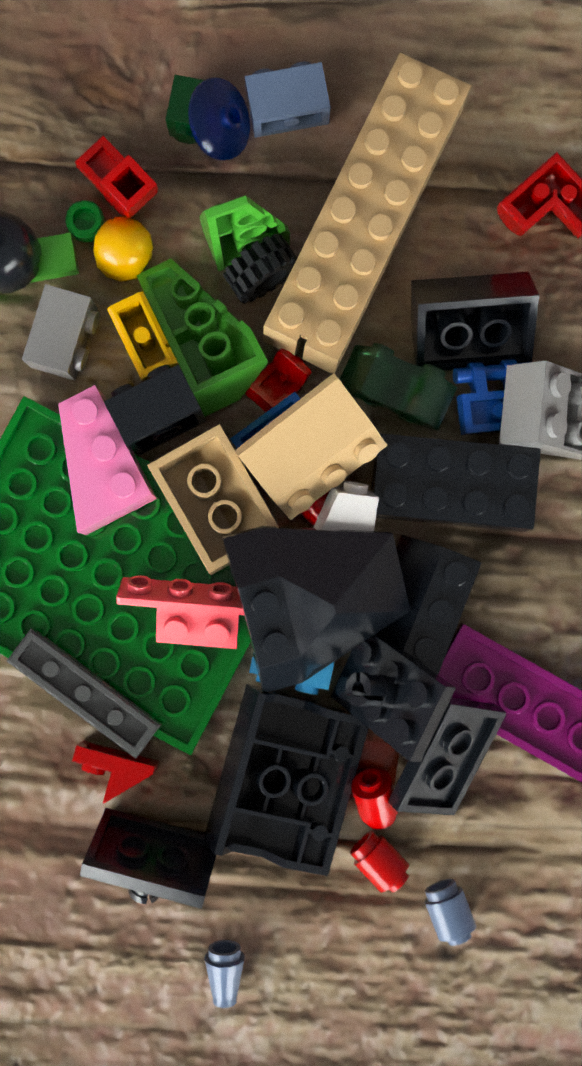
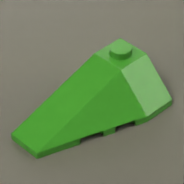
M246 195L226 203L214 205L204 210L199 216L202 230L218 272L225 270L228 265H231V261L235 257H240V253L243 250H249L252 248V244L257 241L260 243L267 236L271 237L273 234H281L290 246L288 226Z
M172 259L164 261L137 275L204 417L240 400L268 363L252 329L242 320L239 321L228 312L223 303L218 299L212 298L202 289L199 282Z

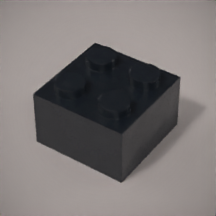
M170 365L160 366L147 375L148 380L136 386L133 383L122 385L111 393L112 398L104 401L126 446L137 456L207 422L179 365L172 368Z

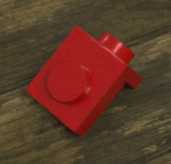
M281 348L276 353L273 361L258 375L245 394L267 412L293 392L298 394L312 371L300 357L294 356L291 352Z

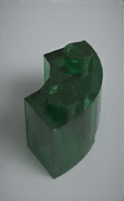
M373 343L372 347L355 345L339 379L351 396L363 400L367 405L374 408L377 406L387 408L398 415L399 419L438 431L457 390L456 386L444 378L446 373L432 365L425 364L423 367H419L393 356L395 352L380 343Z

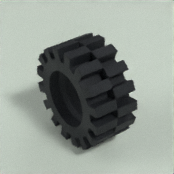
M273 234L271 237L263 238L260 243L258 241L255 242L249 250H243L240 253L241 256L235 257L231 261V265L225 268L226 272L223 273V276L241 303L253 302L257 297L265 296L266 292L275 290L278 284H283L286 281V277L289 276L297 257L281 234Z

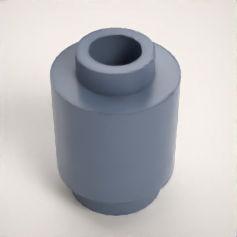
M454 879L442 880L425 889L427 896L425 905L438 940L448 942L451 946L460 945L470 940L472 937L471 933L476 929V923L463 889L457 887Z

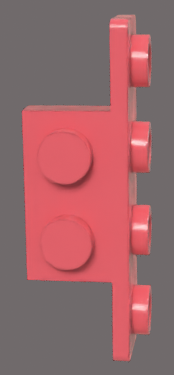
M142 575L122 578L116 595V603L119 605L157 608L156 642L237 649L239 616L244 615L237 586H231L224 582L213 584L191 583L186 579H174L172 581L156 580Z

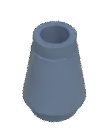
M220 940L213 942L209 945L208 953L204 957L213 1004L220 1008H229L237 1003L245 955L241 952L240 944L235 941Z

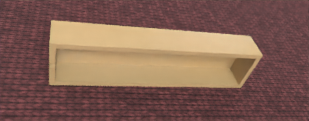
M399 53L264 324L263 342L278 349H285L295 356L299 349L300 337L304 338L307 341L304 346L302 360L331 374H335L454 129L472 85Z

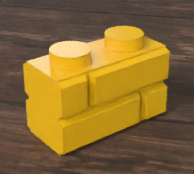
M143 291L131 295L107 308L142 382L148 380L147 375L160 366L170 365L172 368L179 365Z

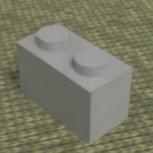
M45 284L22 360L33 369L75 381L78 371L83 372L86 367L89 350L85 347L89 335L96 333L100 321V312L97 311L98 307L92 298Z

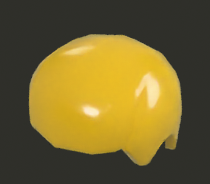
M124 216L115 217L114 219L107 220L97 231L93 251L96 265L106 277L120 282L137 279V275L143 272L145 266L152 259L153 244L151 233L141 222Z

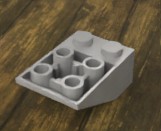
M549 361L507 365L499 445L541 449L540 454L582 460V373Z

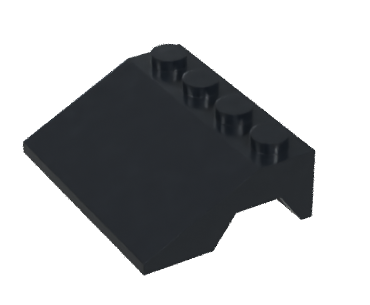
M246 684L203 838L213 854L223 856L230 852H237L262 857L283 868L328 876L352 791L351 784L356 776L368 727L350 712L278 691L263 693L262 687Z

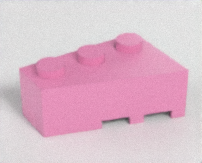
M96 385L58 404L76 528L78 533L88 535L157 499L136 456L126 446L104 403L106 401L104 394Z

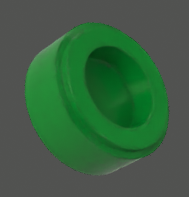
M81 200L72 204L65 216L66 226L76 240L86 243L94 241L97 231L106 222L101 208L88 200Z

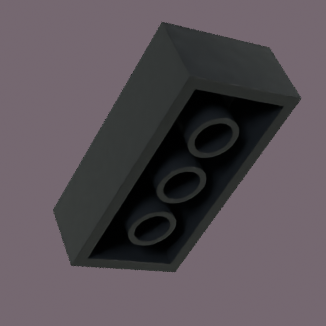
M380 433L387 446L374 458L371 491L379 497L376 518L526 532L534 529L541 449Z

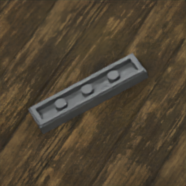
M35 628L29 630L7 659L9 664L135 758L139 756L162 725V723Z

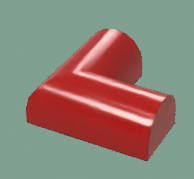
M557 152L497 206V212L502 222L511 232L518 236L524 235L546 214L552 211L577 239L582 237V178Z

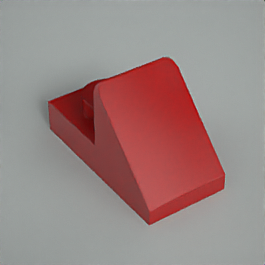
M85 740L76 745L72 762L82 764L81 770L87 773L104 775L105 771L111 772L103 803L110 801L153 775L159 765L158 760L140 755L135 758L128 752Z

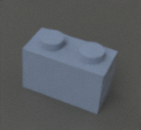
M306 61L298 62L290 68L275 71L272 69H260L252 75L245 76L246 96L254 138L329 124L331 106L322 62L313 64Z

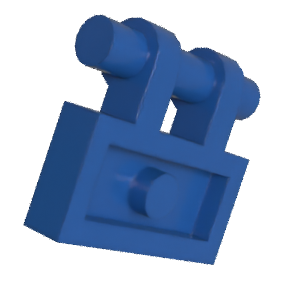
M515 359L502 360L499 365L484 366L482 362L468 363L467 367L453 369L454 383H468L471 393L456 396L461 435L501 431L507 365L522 363H517ZM501 380L504 390L488 392L487 381Z

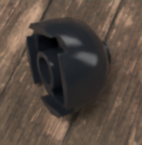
M1 210L0 292L5 294L25 288L36 277L39 270L37 265L40 261L41 246L34 231L21 218Z

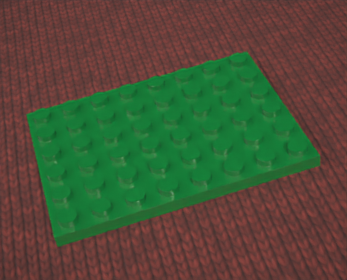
M23 396L0 438V654L9 658L29 630L35 628L162 723L153 736L191 756L251 643L245 616H239L237 649L156 642L157 608L119 605L116 603V595L122 578L137 575L147 576L150 579L172 581L174 579H186L191 583L213 584L224 582L231 586H237L232 577L230 566L223 568L213 575L208 573L147 465L151 462L136 454L134 455L157 499L88 535L78 533L60 415Z

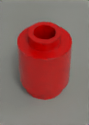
M376 768L360 772L355 776L351 784L359 816L370 828L385 829L394 823L398 813L388 802L394 791L391 777L386 771Z
M371 830L362 836L350 850V855L355 859L354 865L380 893L390 890L392 893L396 892L409 878V875L406 873L409 863L383 835L377 836Z

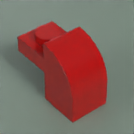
M104 135L75 161L76 167L104 195L105 200L120 215L128 219L133 217L158 193L155 181L129 154L124 158Z

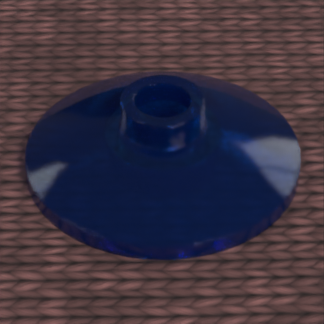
M209 78L202 81L194 89L189 102L188 116L193 137L203 152L211 158L221 161L233 159L242 153L249 139L250 117L247 105L241 93L229 81L222 78Z

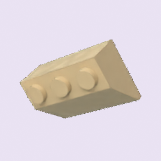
M333 373L234 451L276 505L292 520L299 513L308 510L316 500L329 490L339 486L347 476L364 463L373 460L387 444L339 378Z
M220 424L147 465L208 573L211 575L229 566L222 539L223 536L260 526H276L279 528Z

